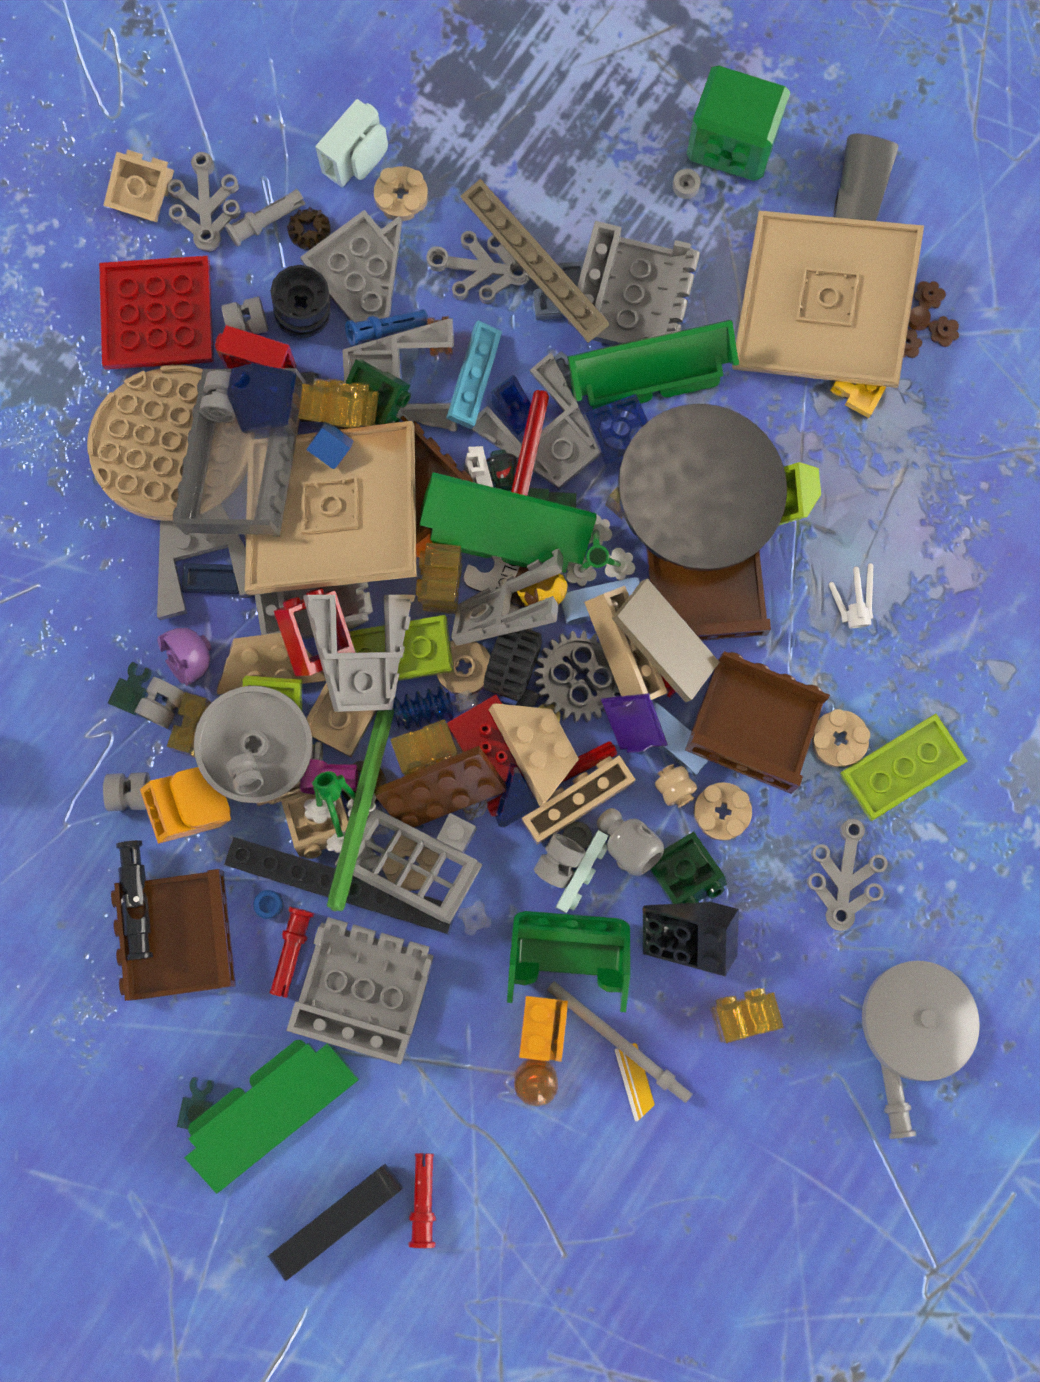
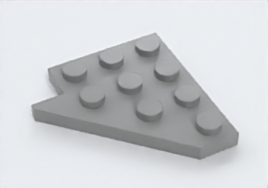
M363 210L300 257L301 262L305 266L312 267L323 275L328 284L329 296L349 320L359 322L367 320L370 316H375L379 319L390 317L402 219L399 216L380 229L369 214Z

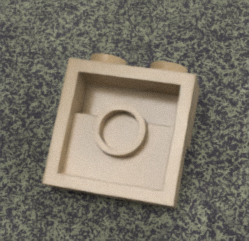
M128 149L126 154L116 152L103 206L158 222L164 196L168 197L169 191L167 186L172 180L174 170L167 168L168 162L152 157L151 162L142 160L143 154Z
M300 792L281 799L296 852L299 857L305 856L307 859H313L321 855V850L327 849V840L336 832L331 818H327L324 823L319 824L314 822L313 818L308 819L305 817L304 803L309 799H315V795ZM340 795L339 799L336 800L335 810L342 831H346L349 818Z

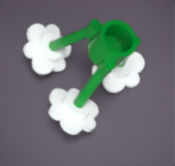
M596 514L597 519L589 542H593V546L588 550L582 565L573 562L568 563L566 579L569 583L577 582L579 586H585L587 581H593L596 578L597 574L593 567L600 568L606 564L605 573L611 578L616 577L618 580H623L626 575L634 573L635 565L632 563L633 555L631 553H625L623 549L615 548L612 551V555H610L606 547L602 546L603 541H608L612 537V531L609 529V520H602Z
M326 771L317 775L314 781H312L315 799H309L304 803L305 817L308 819L313 818V821L319 824L324 823L327 818H331L336 833L327 840V850L340 852L346 831H342L335 810L336 800L339 799L342 789L350 796L351 800L347 803L348 815L350 817L356 793L346 783L343 775L336 776L334 772ZM375 793L373 794L369 812L376 808L374 803L376 800Z

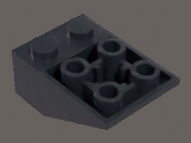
M713 902L644 905L643 954L726 976L738 952L739 909Z

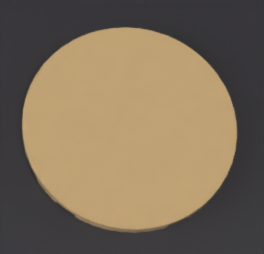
M164 365L159 369L148 372L141 371L124 380V384L113 393L110 392L96 410L91 421L87 440V452L91 470L108 497L126 511L147 519L173 521V511L177 507L179 496L178 485L182 481L184 470L183 459L188 449V433L193 423L192 411L198 397L197 385L198 381L201 380L203 369L186 365ZM241 396L237 400L238 408L235 420L229 423H216L199 515L210 511L229 498L248 473L249 441L255 440V431L251 415Z

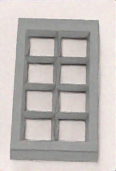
M375 808L369 812L358 857L365 846L378 851L382 855L372 872L356 864L353 876L442 922L450 924L479 873L482 864L477 862L478 860ZM378 824L395 831L385 849L369 841ZM401 835L418 843L408 861L391 853ZM424 846L440 854L431 872L414 864ZM388 857L405 865L395 883L378 875ZM446 858L463 866L453 884L436 876ZM410 869L427 877L417 895L400 887ZM433 880L450 888L440 907L424 899Z

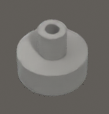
M682 169L676 173L673 180V191L678 197L690 199L698 193L701 180L697 172L691 169Z

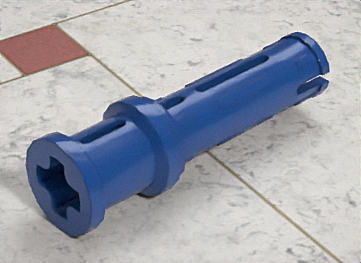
M424 309L381 319L370 316L364 321H347L345 323V332L348 342L354 346L358 345L359 341L369 339L373 341L382 338V335L428 325L429 318Z

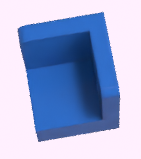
M326 420L306 450L332 469H335L350 450L354 441Z

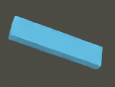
M477 321L474 324L446 419L469 429L475 426L501 338V330L481 321Z

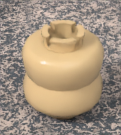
M671 764L657 773L660 778L655 781V787L663 795L666 805L673 806L677 804L678 808L694 799L692 794L697 790V786L689 778L688 771L684 766L675 768L674 764Z

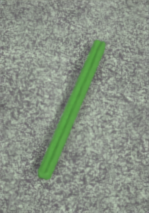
M394 708L392 710H377L327 901V907L332 911H343L345 908L395 712Z

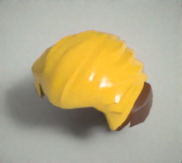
M557 574L518 590L517 593L525 606L532 605L551 596L560 604L567 594L568 585L564 576Z

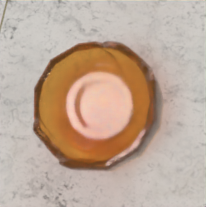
M528 1059L523 1061L514 1074V1088L517 1097L529 1106L540 1107L549 1104L554 1099L558 1090V1077L555 1068L548 1061Z

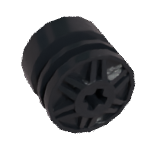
M305 265L289 266L280 271L274 278L270 290L275 321L280 329L288 335L298 338L312 337L321 332L328 324L331 313L328 284L323 275L314 268Z

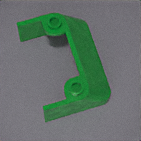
M534 911L517 913L513 921L507 1003H513L514 984H532L537 981L539 971L597 975V984L600 988L611 993L620 992V1012H626L630 983V925L619 918Z

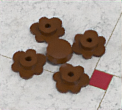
M921 281L917 285L914 299L919 301V306L912 308L910 312L909 327L912 329L907 331L906 342L909 344L905 343L903 358L906 356L915 358L919 354L922 340L917 338L918 335L915 330L920 331L928 327L932 333L931 340L939 342L942 347L950 346L952 341H956L959 338V333L957 332L959 323L956 320H948L947 317L941 316L938 321L935 320L930 323L931 314L929 309L931 307L934 309L939 308L941 301L946 297L945 290L939 288V284L936 281H932L930 284L926 281Z

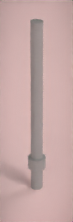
M555 981L550 985L547 991L558 1000H567V1007L654 1077L657 1080L655 1083L662 1089L670 1090L684 1103L690 1099L692 1093L675 1080L676 1076L669 1070L661 1069Z

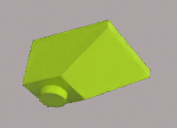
M801 462L784 467L787 497L784 513L779 525L808 517L821 496L819 468Z

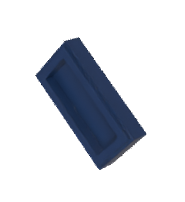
M184 563L182 591L187 593L239 594L233 565Z

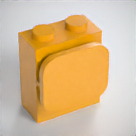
M199 767L182 770L172 776L151 780L140 789L158 844L220 828L231 820L230 806L226 796L216 791L205 780Z
M526 996L519 1058L562 1061L567 1000Z

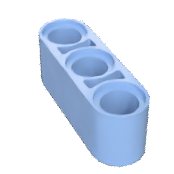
M628 578L567 592L561 602L566 624L571 625L591 621L584 603L585 601L622 586L626 587L630 596L639 585V578Z
M652 700L668 743L667 746L659 747L678 764L684 766L689 773L696 776L709 760L685 751L691 731L662 706Z

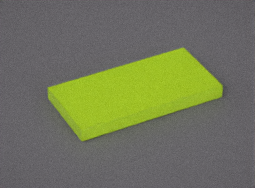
M440 615L411 620L408 630L405 631L403 647L405 648L397 674L399 673L398 681L454 672L447 616ZM385 625L349 631L355 653L386 652Z
M935 713L839 774L871 822L968 762V760Z

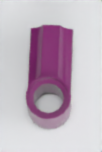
M310 759L308 768L300 780L299 791L315 795L312 781H314L317 775L326 771L334 772L336 776L343 775L350 788L356 791L358 786V766L327 764L322 760Z

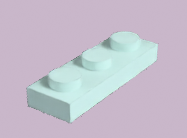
M599 830L595 833L583 859L555 906L556 909L563 913H567L569 909L575 910L582 895L578 894L579 889L583 883L589 884L596 871L591 868L596 858L602 860L607 851V843L605 841L608 835Z

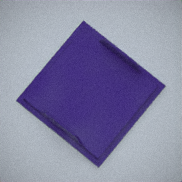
M649 693L601 699L620 750L627 749V753L643 752L650 747L668 745Z

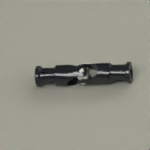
M141 840L116 843V848L120 851L121 867L118 868L119 882L125 893L122 896L121 902L124 936L128 937L129 955L126 956L127 961L153 957V953L149 949L148 934L151 933L148 898L146 893L143 892L146 875L145 865L141 864L140 847L143 846ZM138 906H143L144 912L141 919H133L127 912V907L137 908Z

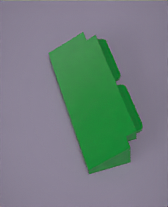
M731 319L567 356L573 397L576 401H581L582 396L587 395L588 405L592 406V409L597 413L649 402L653 396L652 392L660 391L663 397H672L716 387L720 383V377L724 376L722 364L739 365Z
M434 472L432 473L420 509V525L431 528L430 540L435 546L483 558L497 556L501 557L505 563L525 568L538 559L541 563L554 557L552 551L559 549L563 556V573H566L569 562L583 564L597 519L594 512Z
M295 1040L250 1076L249 1082L252 1086L250 1090L245 1092L242 1088L233 1089L189 1125L188 1132L191 1137L188 1140L196 1148L184 1158L217 1194L359 1079L332 1044L327 1043L316 1052L310 1043L306 1044L303 1040Z

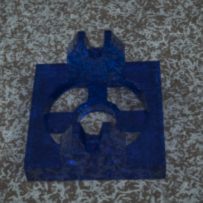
M636 394L585 412L584 418L605 465L618 461V464H621L625 451L631 442L630 434L632 429L640 426L642 428L648 422ZM622 411H626L636 418L629 420L621 417L620 414ZM611 416L610 428L600 431L601 421L605 422ZM619 421L625 422L629 427V431L625 435H618L615 433L613 425ZM611 437L620 439L625 449L613 448L604 440Z

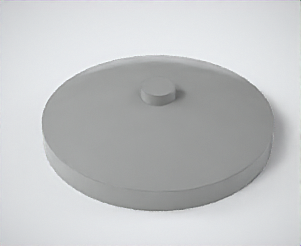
M245 686L230 690L219 696L204 711L195 731L194 753L203 777L220 794L240 802L260 803L284 795L301 780L312 756V733L304 713L286 695L267 687ZM241 754L253 755L257 763L256 771L261 773L264 780L261 788L247 795L237 794L233 786L234 778L229 775L226 768L229 760Z
M908 961L887 969L870 986L862 1008L863 1031L871 1051L888 1070L909 1080L933 1081L952 1075L970 1059L978 1041L979 1015L972 994L954 973L932 962Z

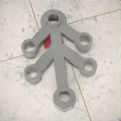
M198 152L192 157L191 165L198 179L199 200L186 191L183 183L178 179L171 180L167 188L173 198L180 199L200 215V225L189 218L184 207L179 204H175L169 209V215L174 223L181 224L194 234L193 240L198 249L211 252L220 244V232L225 228L226 224L240 215L241 210L238 202L230 199L223 204L224 212L213 223L211 215L230 194L237 192L239 184L234 175H225L221 180V188L210 198L209 175L214 171V163L208 153ZM201 160H206L204 164H197ZM230 181H231V182H234V185H233V186H231V187H227V186H226V184H227L228 182H230ZM176 186L181 187L177 192L172 191ZM229 207H236V210L233 212L227 211ZM177 211H181V212H182V215H181V216H179V217H175V216H174V214H175ZM204 235H211L207 240L202 239Z
M466 231L461 235V245L464 249L470 250L477 260L448 256L447 251L442 247H433L427 253V264L433 271L439 272L445 268L475 272L465 280L458 281L452 286L453 296L457 300L466 299L469 290L491 275H500L502 277L491 285H484L480 288L479 299L484 304L492 303L495 300V295L510 284L520 286L530 280L527 273L501 244L498 247L491 246L492 242H498L493 235L488 238V250L493 254H498L504 264L493 262L477 241L476 234L472 231ZM466 238H472L474 241L472 243H466L464 240ZM435 259L443 260L441 264L433 263ZM516 270L523 272L521 276H515L513 273ZM464 288L465 292L458 294L456 289ZM486 291L492 293L489 298L484 297L482 294Z
M849 819L840 827V835L845 840L841 872L830 858V850L827 846L820 844L811 851L813 860L820 863L838 888L837 899L825 887L826 879L820 873L810 875L807 879V886L817 893L827 907L826 921L832 929L837 931L849 929L855 921V913L871 901L880 900L884 894L883 888L879 884L873 883L866 886L862 895L849 902L850 890L874 873L883 872L888 865L887 859L884 856L875 855L869 859L868 864L853 874L857 842L863 838L865 833L864 825L857 819ZM850 825H855L858 828L857 835L849 833ZM818 848H821L825 851V857L823 859H820L816 856V850ZM876 858L880 859L883 863L881 869H876L873 865V861ZM813 877L820 878V887L817 888L812 885L811 880ZM871 887H875L878 890L876 898L871 897L869 894ZM839 910L843 911L846 915L843 922L838 921L836 918V913Z

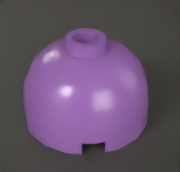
M175 628L158 636L157 641L160 651H167L168 659L165 662L180 683H185L188 686L206 673L210 663L208 651L212 648L204 635L199 636L194 630L189 628Z

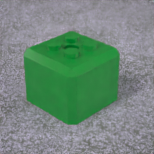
M719 65L711 67L692 121L687 147V155L690 161L752 181L763 178L782 123L790 91L783 85Z

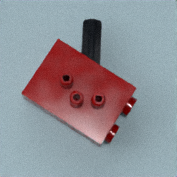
M525 689L523 696L517 701L515 706L534 707L539 697L534 691ZM496 694L449 721L447 726L462 752L477 746L482 749L506 783V790L510 788L508 783L517 778L523 781L525 778L489 711L493 704H502Z

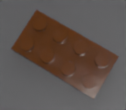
M477 746L375 788V797L391 817L415 828L506 792V783L482 749Z

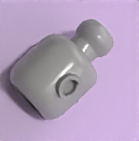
M615 808L607 809L598 818V829L610 836L607 841L608 852L622 870L632 875L640 876L648 872L662 857L664 852L663 842L641 820L633 818L624 821L621 813Z

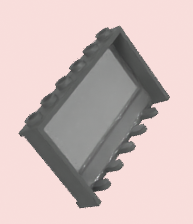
M296 368L202 370L201 380L198 381L197 402L192 411V428L188 433L187 454L183 459L182 481L178 485L177 507L173 511V524L185 535H189V533L256 534L280 537L306 386L305 379ZM210 371L230 372L242 380L241 393L237 400L236 418L232 422L211 421L204 418L199 412L201 398L203 394H206L203 390L205 378Z

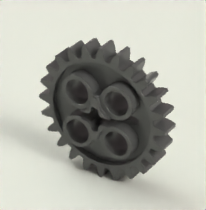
M584 630L579 638H577L574 631H571L568 640L563 634H560L558 637L559 644L552 639L549 642L551 650L543 648L541 651L545 658H538L536 660V663L542 667L535 669L533 673L541 677V679L534 683V686L543 688L538 693V697L546 696L548 698L544 703V707L553 704L555 706L553 709L554 714L560 710L563 711L562 720H566L570 714L573 715L574 723L579 721L580 716H583L585 722L588 723L591 720V714L598 720L602 717L601 710L606 713L601 699L621 695L601 643L597 642L596 633L590 639H587V634ZM575 652H584L588 658L587 663L577 661ZM563 657L569 660V664L564 662ZM559 668L565 671L566 680L561 681L555 678L554 669ZM582 672L585 677L577 681L575 676ZM594 673H600L605 677V685H599L594 681ZM591 690L595 691L597 696H593ZM572 691H581L585 697L584 702H576L572 697Z

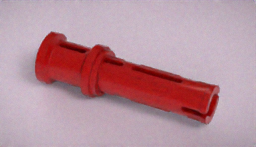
M290 906L288 909L290 912L286 930H283L281 934L285 940L272 987L269 991L272 995L288 998L301 945L305 944L308 939L306 936L310 918H313L315 914L311 911Z
M415 1153L414 1212H411V1215H409V1220L412 1221V1239L408 1242V1247L410 1248L435 1247V1242L432 1241L433 1222L436 1221V1215L432 1212L434 1153L425 1154V1166H423V1153Z

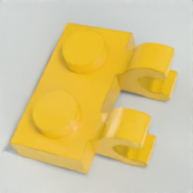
M835 381L830 391L837 396L847 397L845 406L869 418L886 386L859 383L854 385L850 382Z

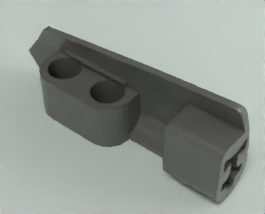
M859 133L851 134L847 137L841 184L835 200L833 217L876 221L899 148L897 143Z

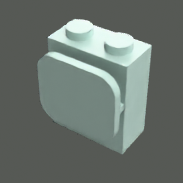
M358 99L353 102L315 146L322 173L342 188L353 175L359 180L364 179L382 159L388 148L386 129L379 122L377 110L371 104H364Z

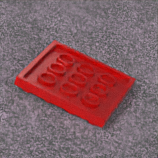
M208 255L99 263L102 367L105 370L214 362L210 259Z

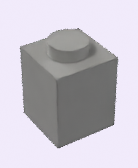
M449 813L437 840L465 853L477 829L475 825Z

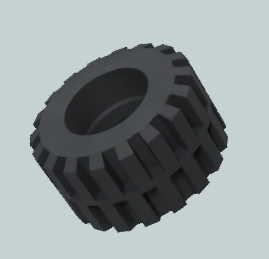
M525 629L498 636L485 672L484 689L518 701L523 696L533 673L542 644L541 633Z

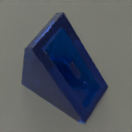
M512 375L491 391L492 405L512 430L519 435L525 431L531 403L516 376Z
M510 763L505 780L506 792L501 794L495 814L498 826L504 828L540 807L519 768L513 763Z

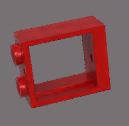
M228 325L225 326L223 333H219L217 336L215 349L225 369L296 368L297 366L290 346Z
M317 588L307 592L306 595H335L337 653H355L336 591L324 592L323 588ZM295 597L282 602L284 607L274 610V614L295 676H311L322 671L323 668L319 654L308 658L294 613L306 609L304 599L300 600L299 597Z

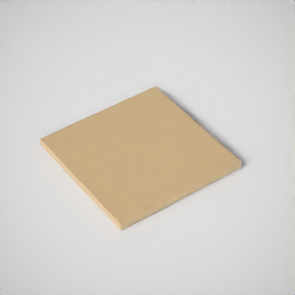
M759 211L736 340L739 365H732V369L898 388L924 225Z
M412 421L341 429L340 431L354 442L335 469H332L306 450L317 433L297 435L280 537L246 534L245 592L247 595L416 577L415 437ZM269 438L249 441L248 520H255Z

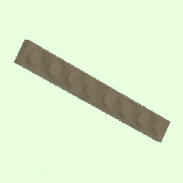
M481 179L460 196L469 209L587 343L609 326L606 318Z

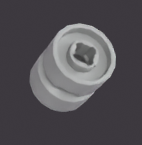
M259 296L244 300L243 305L237 302L221 305L225 325L253 334L268 332V325ZM244 315H250L251 319L245 322Z
M215 370L208 372L203 388L206 394H203L201 398L200 414L204 418L215 422L229 423L234 421L238 408L237 400L240 397L242 380L237 375L226 371Z
M153 677L146 689L148 696L141 698L134 712L168 729L175 716L173 709L180 707L186 693L157 677ZM159 695L168 700L165 706L156 702Z
M123 773L106 774L103 783V798L106 810L125 811L127 806L132 810H147L140 789L151 781L149 773H131L129 777H126Z
M554 833L545 848L547 854L541 855L534 867V872L549 884L559 888H566L574 874L572 867L579 866L586 851L574 840Z

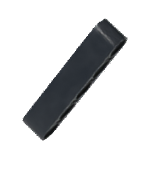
M386 1164L382 1165L268 1255V1258L282 1278L287 1281L403 1189L402 1185Z

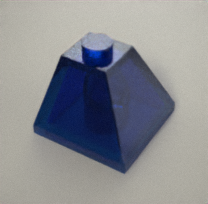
M254 363L231 369L227 395L243 433L248 434L288 425L296 380L295 372Z

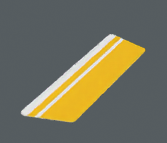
M633 1043L632 1045L638 1049V1045ZM616 1048L615 1054L634 1120L639 1121L655 1105L647 1076L643 1068Z

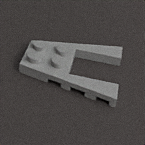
M453 318L343 349L344 384L355 359H362L382 372H389L401 379L399 348L454 347ZM408 403L404 408H400L396 416L400 419L404 415L408 420L424 425L457 431V423L446 419L451 403Z
M549 353L530 369V374L564 412L542 430L533 472L560 490L602 453L552 353ZM488 406L478 413L475 426L471 430L503 452L514 454L518 461L522 444Z
M221 504L199 515V519H229ZM160 520L157 617L159 620L187 614L175 562L213 551L229 549L241 598L254 596L247 595L245 592L246 548L238 534L189 533V535H185L173 524L174 521Z
M559 549L552 551L554 557L541 563L538 559L527 566L529 571L517 578H514L513 575L504 578L502 586L492 592L488 587L458 604L451 636L455 644L458 646L557 622L558 603L553 596L510 614L509 609L512 593L562 573L563 556Z
M304 595V602L334 712L392 710L399 678L397 671L400 658H403L405 648L403 647L405 631L409 628L411 618L409 617L411 602H414L415 595H384L386 652L337 653L335 595Z

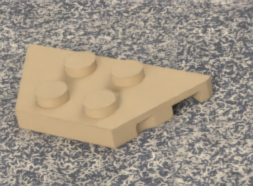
M281 633L234 638L221 679L217 685V693L224 694L230 690L243 687L245 675L300 679L302 684L326 681L323 670L311 676H295ZM306 649L308 658L312 657V655Z
M493 704L489 711L539 806H542L548 801L579 758L552 709Z

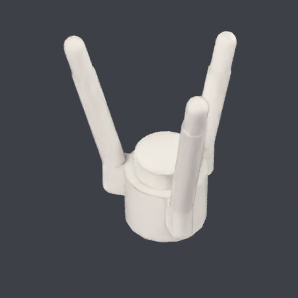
M872 563L868 564L866 605L862 598L861 579L857 566L853 568L856 603L848 605V611L833 582L829 583L832 595L841 613L842 623L848 622L850 629L872 625Z

